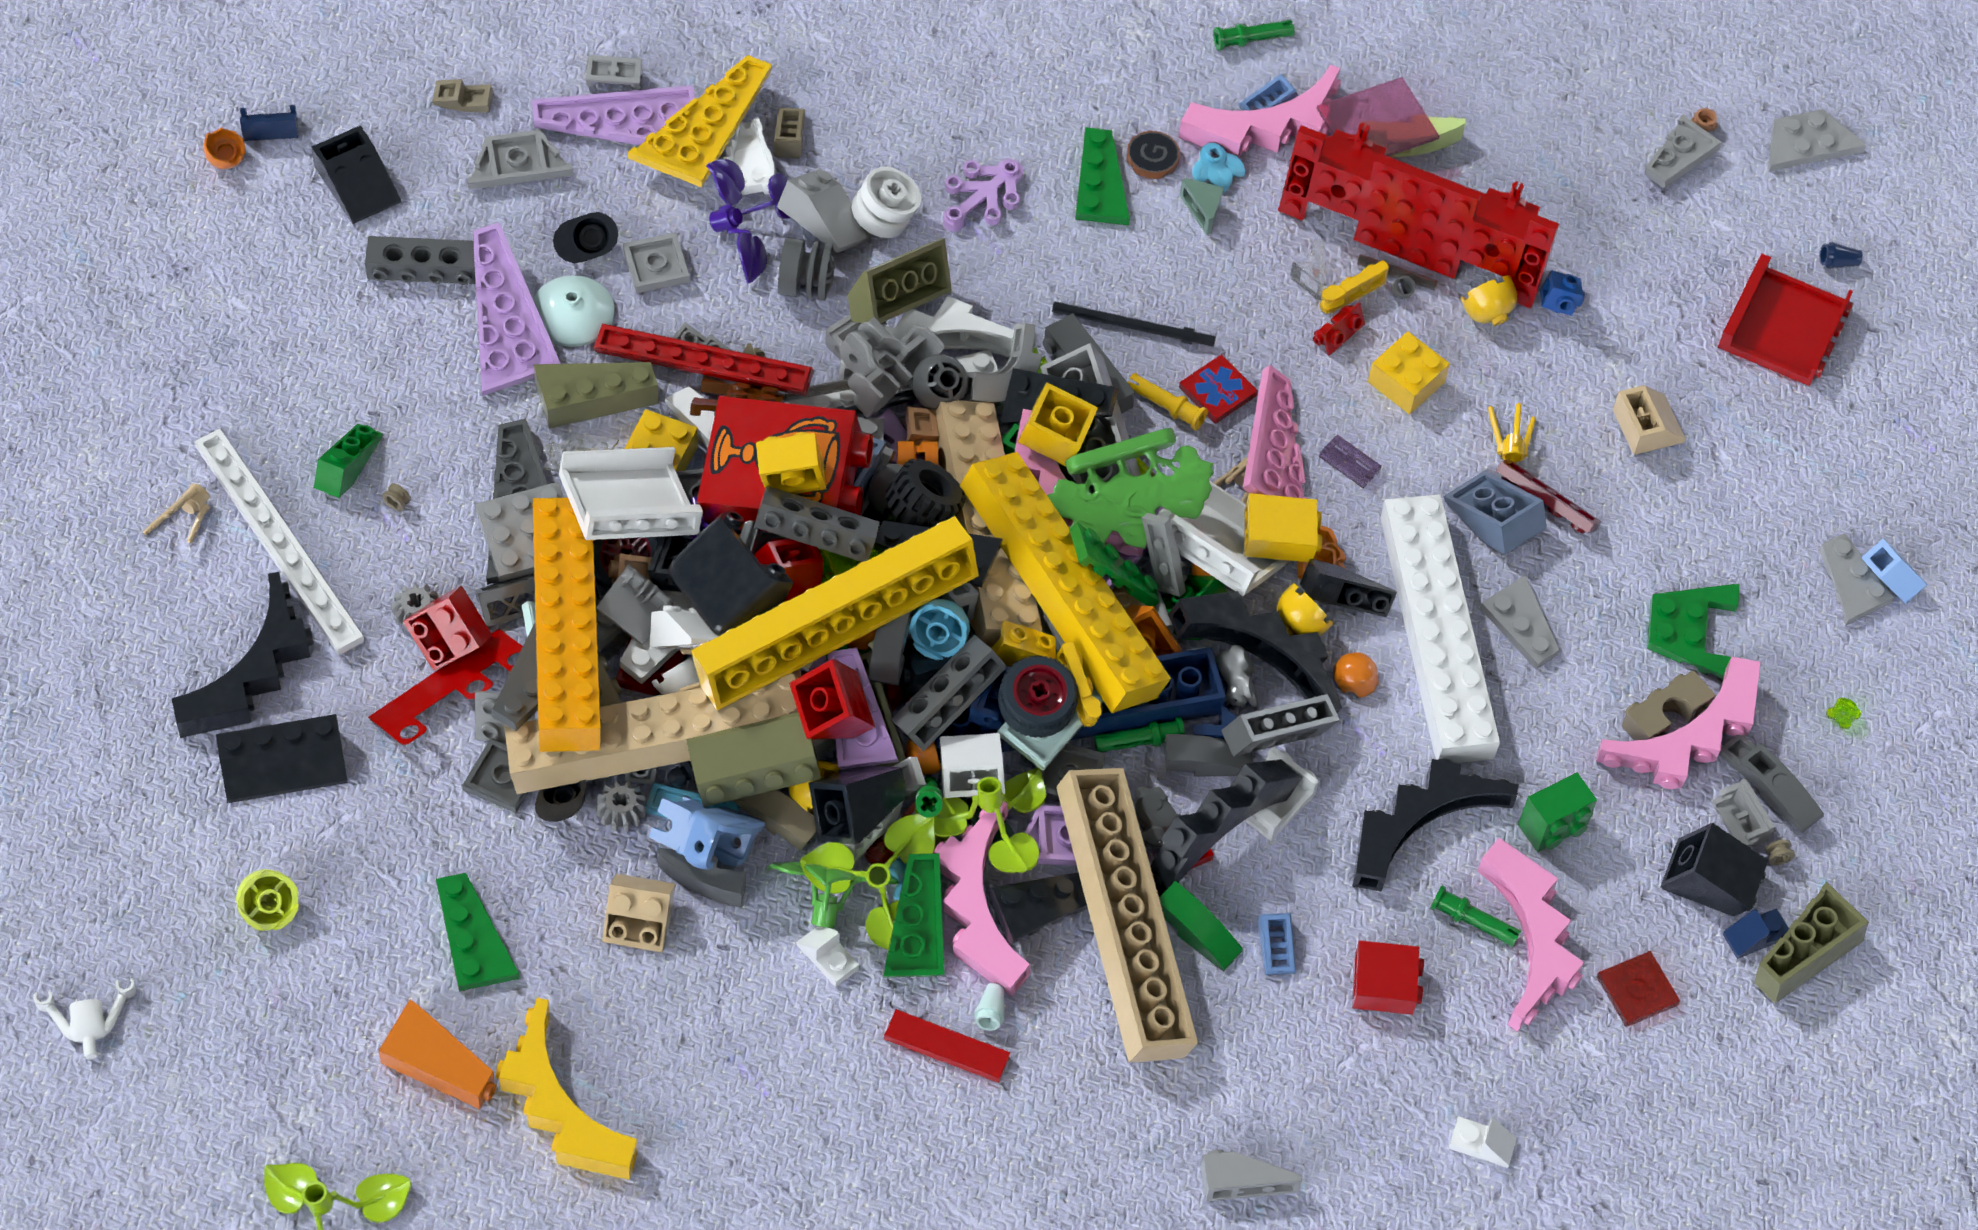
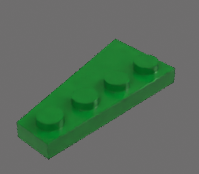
M1085 127L1075 220L1129 226L1130 217L1112 130Z
M1078 522L1069 529L1080 564L1085 567L1092 564L1094 573L1101 577L1107 574L1112 584L1118 588L1125 585L1128 594L1146 606H1155L1160 602L1156 582L1149 575L1143 576L1131 560L1127 559L1125 561L1122 559L1118 551L1111 544L1105 545L1100 541L1099 536L1093 529H1086Z
M940 853L909 854L882 978L944 976Z
M461 873L436 878L459 992L520 979L518 970L467 874Z

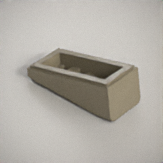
M778 108L774 136L775 157H801L805 109Z

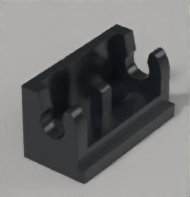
M692 535L660 536L648 568L651 582L660 590L682 592L668 574V568L672 560L692 542H686L681 538L691 539Z

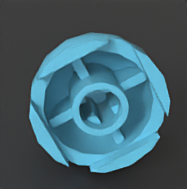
M933 599L922 605L911 618L909 625V635L911 633L916 650L924 656L935 660H943V657L954 656L966 644L970 631L969 619L964 610L955 602L946 599Z

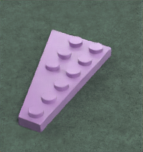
M693 85L532 99L534 128L641 145L645 142V137L652 132L655 134L665 125L666 120L694 99L695 96Z
M499 222L473 230L482 396L535 378L533 364H561Z

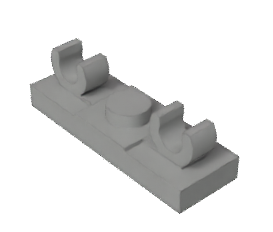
M1162 511L1159 515L1147 513L1142 517V522L1158 590L1180 597L1186 592L1184 582L1187 580L1188 575L1182 573L1181 568L1185 565V562L1180 561L1177 542H1175L1174 533L1178 528L1171 523V519L1175 514L1168 511Z

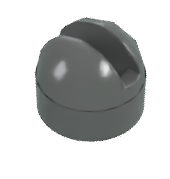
M1409 276L1398 277L1392 285V292L1399 299L1409 298L1416 289L1414 280Z

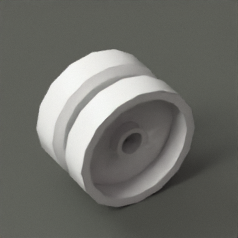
M880 167L873 169L867 175L862 187L853 198L851 209L856 221L866 231L878 237L893 238L899 236L906 229L911 218L920 207L922 197L916 183L904 172L895 168Z

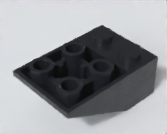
M361 125L311 147L315 169L352 224L402 202L374 144Z

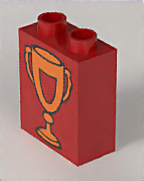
M719 396L697 498V504H700L703 510L702 515L705 522L710 524L721 513H728V511L739 513L744 518V522L749 520L756 521L758 509L765 492L759 475L756 442L773 436L779 438L791 437L799 432L815 433L823 456L826 489L795 495L861 516L863 488L853 486L856 468H869L871 464L873 435L871 433H862L856 412L853 410Z

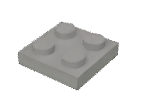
M676 233L622 243L623 253L636 293L690 282V275Z

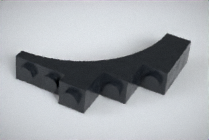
M279 572L268 574L269 605L267 615L256 641L245 656L232 669L214 682L188 694L171 698L180 738L251 723L249 711L255 710L252 696L281 690L279 678L285 677L282 663L311 657L309 646L314 645L311 628L305 629L303 619H296L293 606L287 607L286 600L291 599L288 582H281Z
M1238 591L1181 598L1168 613L1178 639L1200 638L1242 646L1245 651L1259 657L1280 672L1300 692L1304 699L1328 694L1336 713L1338 714L1342 709L1340 699L1334 691L1327 671L1323 667V663L1329 655L1318 632L1289 636L1286 625L1283 623L1278 611L1249 615L1247 607Z
M1282 759L1246 763L1230 787L1210 790L1196 813L1176 816L1161 839L1164 845L1150 865L1158 897L1175 881L1179 883L1195 863L1237 825L1271 805L1287 801L1302 777Z
M1432 759L1427 774L1426 789L1413 784H1398L1392 815L1386 814L1381 810L1364 811L1360 826L1352 887L1382 892L1391 861L1404 842L1417 830L1438 817L1467 808L1504 807L1513 809L1518 795L1519 784L1510 783L1504 779L1492 780L1481 778L1476 774L1463 775L1460 774V763H1454L1449 759Z

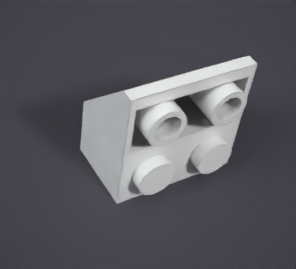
M1000 733L940 737L944 798L978 795L977 783L985 777L997 778L1001 783L1002 793L1005 794Z

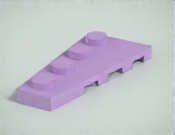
M850 648L828 653V661L836 659L858 671L875 728L854 739H836L839 769L899 762L858 649Z

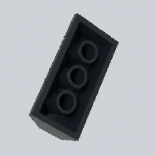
M336 714L216 734L227 803L348 783Z

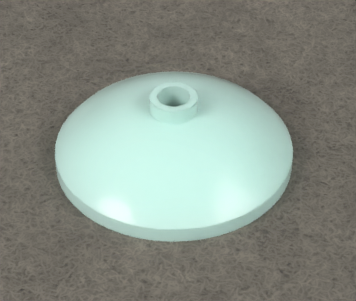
M570 275L553 279L543 285L533 298L550 340L556 345L579 347L593 343L597 340L602 323L612 325L614 320V302L609 291L602 284L588 277Z

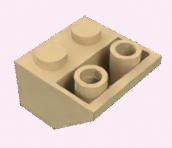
M1645 385L1618 392L1613 412L1633 455L1686 441L1665 394Z
M615 874L609 886L602 942L663 952L672 914L676 884Z

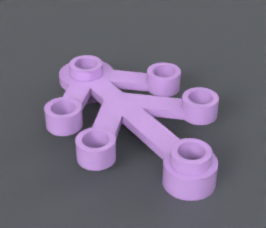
M1012 159L1003 160L998 166H980L977 161L969 160L964 164L963 173L965 177L974 179L978 176H991L993 178L990 181H961L958 176L951 175L945 180V190L950 194L975 192L958 207H949L944 212V227L949 231L955 232L964 227L965 216L985 199L987 209L985 210L984 220L989 225H997L1001 220V211L998 208L997 189L1005 184L1006 189L1003 197V206L1008 210L1018 208L1020 196L1016 193V183L1023 177V167L1018 161ZM954 183V184H957V185H956V186H950L949 184ZM1008 199H1013L1015 201L1009 202Z

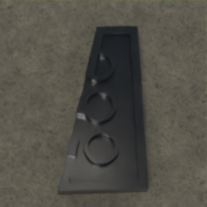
M1013 368L1000 423L1003 425L1020 423L1023 409L1032 411L1046 382L1098 407L1094 418L1112 417L1119 389L1113 386Z
M883 520L877 532L873 549L884 552L909 540L914 535L921 534L930 529V527ZM968 533L973 539L979 576L967 583L982 588L1000 551L1003 539Z
M1079 872L991 887L988 892L1009 945L1018 942L1020 938L1026 935L1031 936L1039 932L1041 928L1051 923L1054 925L1062 921L1068 915L1077 914L1088 909Z

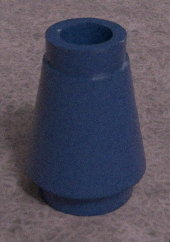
M1835 242L1823 244L1819 254L1820 264L1828 269L1860 266L1863 258L1861 250Z

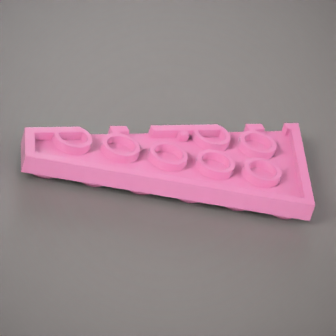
M1271 365L1262 370L1242 489L1248 494L1308 499L1304 497L1302 488L1306 480L1301 447L1295 442V434L1298 433L1297 423L1292 421L1291 410L1295 408L1291 381Z

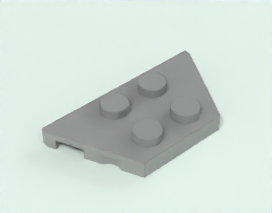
M1824 109L1774 119L1771 129L1772 139L1767 169L1768 171L1862 153L1866 145Z
M541 130L485 137L481 146L482 152L477 156L474 163V171L467 181L468 189L471 190L573 176V167L560 157L558 149L547 141V137Z

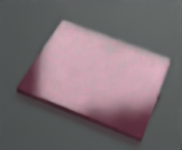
M1403 77L1317 105L1316 108L1332 135L1336 129L1349 134H1357L1360 123H1365L1364 128L1368 124L1370 130L1367 139L1387 148L1385 156H1391L1439 139V134Z

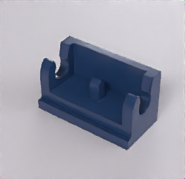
M290 105L291 112L253 115H247L246 107L240 108V125L243 140L257 141L298 138L296 105Z
M1008 666L972 702L969 722L997 731L1001 728L1004 718L999 709L998 694L1002 679L1011 666Z

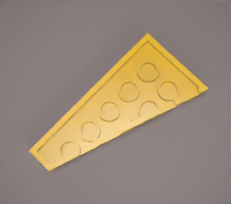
M747 55L725 73V77L718 83L708 86L702 96L698 99H692L666 120L665 125L655 134L652 132L645 137V142L636 148L634 146L627 152L628 159L702 187L711 173L706 165L719 160L772 72V64Z

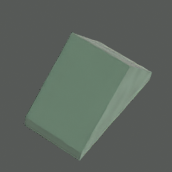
M1190 178L1182 179L1181 199L1206 235L1211 234L1221 206L1224 188Z

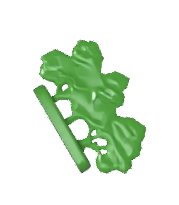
M1165 428L1070 457L1065 461L1068 473L1070 475H1079L1088 472L1089 476L1084 484H1076L1067 479L1058 480L1053 487V493L1047 496L1062 518L1073 520V524L1069 528H1072L1078 522L1086 529H1093L1104 544L1111 532L1115 531L1120 534L1125 544L1144 549L1147 541L1142 517L1147 513L1156 515V509L1162 506L1178 517L1197 519L1204 508V501L1209 498V494L1212 491L1209 478L1214 473L1213 463L1201 460L1197 450L1189 445L1180 447L1175 452L1173 459L1158 456L1157 451L1166 449L1176 442L1173 428ZM1146 455L1151 463L1147 472L1140 476L1129 474L1125 461ZM1178 461L1180 463V467L1176 468L1175 466H1173L1172 462ZM1116 463L1120 470L1117 475H1114L1110 481L1106 482L1095 471L1096 469ZM1158 463L1161 467H1165L1166 464L1174 471V474L1172 476L1163 474L1157 466ZM1153 468L1157 472V474L1154 477L1151 476V470ZM1092 484L1095 489L1093 494L1089 492V486Z

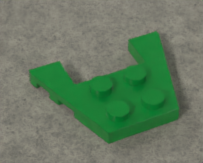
M1740 584L1653 594L1650 600L1647 649L1680 664L1682 661L1697 667L1698 672L1705 675L1710 673L1721 678V682H1723L1725 670L1731 657L1705 652L1708 608L1736 612L1739 603Z

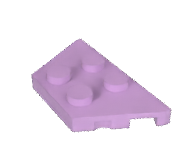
M1042 805L1035 810L1025 831L1026 834L1033 837L1037 842L1039 848L1037 864L1077 866L1061 806Z

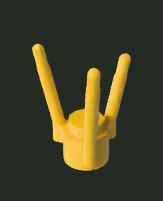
M1517 403L1513 434H1508L1502 441L1494 409L1492 406H1489L1488 412L1497 443V454L1502 455L1503 460L1510 459L1514 463L1521 462L1525 457H1528V446L1534 430L1536 417H1531L1523 440L1520 435L1521 403Z

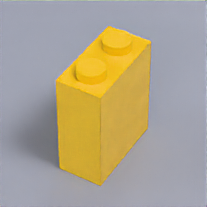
M1249 493L1244 509V556L1309 562L1310 559H1314L1315 553L1320 552L1322 547V535L1318 534V529H1320L1322 522V512L1317 511V500Z

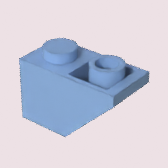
M1884 539L1862 557L1873 572L1905 604L1928 585L1895 547Z

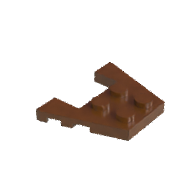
M706 375L703 376L700 392L784 403L785 392H781L775 387H759ZM694 397L690 406V415L701 416V410L713 411L715 416L718 400Z

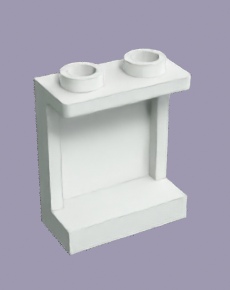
M1275 747L1269 750L1265 761L1282 759L1302 779L1287 801L1271 805L1244 820L1270 841L1316 795L1319 783L1310 770L1303 769L1293 761L1289 754L1279 751Z

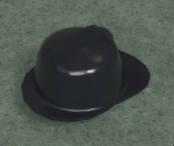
M600 212L588 213L560 224L554 233L553 246L558 256L563 260L571 263L585 262L612 251L617 244L619 236L618 227L607 214Z
M586 780L539 790L535 803V812L538 817L545 821L558 822L564 821L578 813L585 802Z

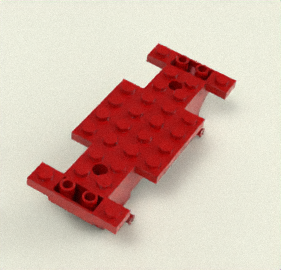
M1360 123L1357 134H1349L1336 129L1332 136H1327L1324 133L1301 125L1297 132L1280 200L1279 212L1303 221L1311 202L1358 220L1354 241L1455 279L1461 261L1501 276H1510L1517 292V304L1532 308L1560 224L1539 216L1541 207L1529 203L1521 197L1522 190L1524 189L1522 183L1518 187L1519 182H1513L1510 193L1501 192L1489 187L1485 194L1385 156L1387 148L1367 139L1370 130L1368 124L1364 128L1365 123Z

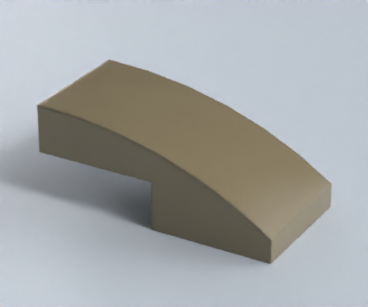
M462 79L436 80L432 103L435 106L457 111L490 112L494 90L491 84L465 86Z

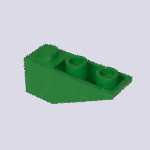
M356 424L318 459L313 488L340 498L353 486L382 439L383 433L374 430L368 425Z

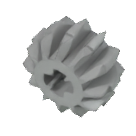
M415 582L411 589L403 585L402 593H395L394 602L391 605L397 625L402 624L403 629L408 631L403 621L439 597L438 593L431 591L428 584L419 588V585Z
M617 780L614 783V788L605 785L603 794H598L596 814L598 817H601L603 826L611 824L614 832L619 826L628 832L630 824L638 827L640 818H645L646 816L645 806L647 805V799L642 795L639 786L631 789L629 780L624 786H620Z

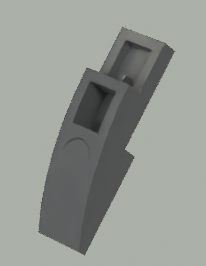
M1736 735L1721 747L1719 756L1759 789L1760 798L1798 831L1803 833L1824 817L1823 811L1805 787L1762 743L1756 746L1745 735Z

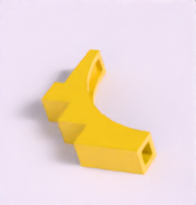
M537 997L534 1008L529 1007L525 1017V1025L528 1026L525 1035H520L516 1052L507 1050L505 1060H499L495 1077L499 1079L501 1091L527 1096L523 1114L527 1115L528 1127L555 1133L551 1151H554L556 1154L557 1164L630 1180L638 1154L637 1139L614 1132L592 1120L572 1102L561 1088L550 1066L546 1050V1032L550 1017L549 1000Z

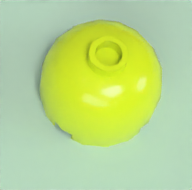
M261 869L253 871L242 880L237 888L236 904L238 912L248 925L259 931L282 929L292 921L298 912V888L291 878L278 870Z

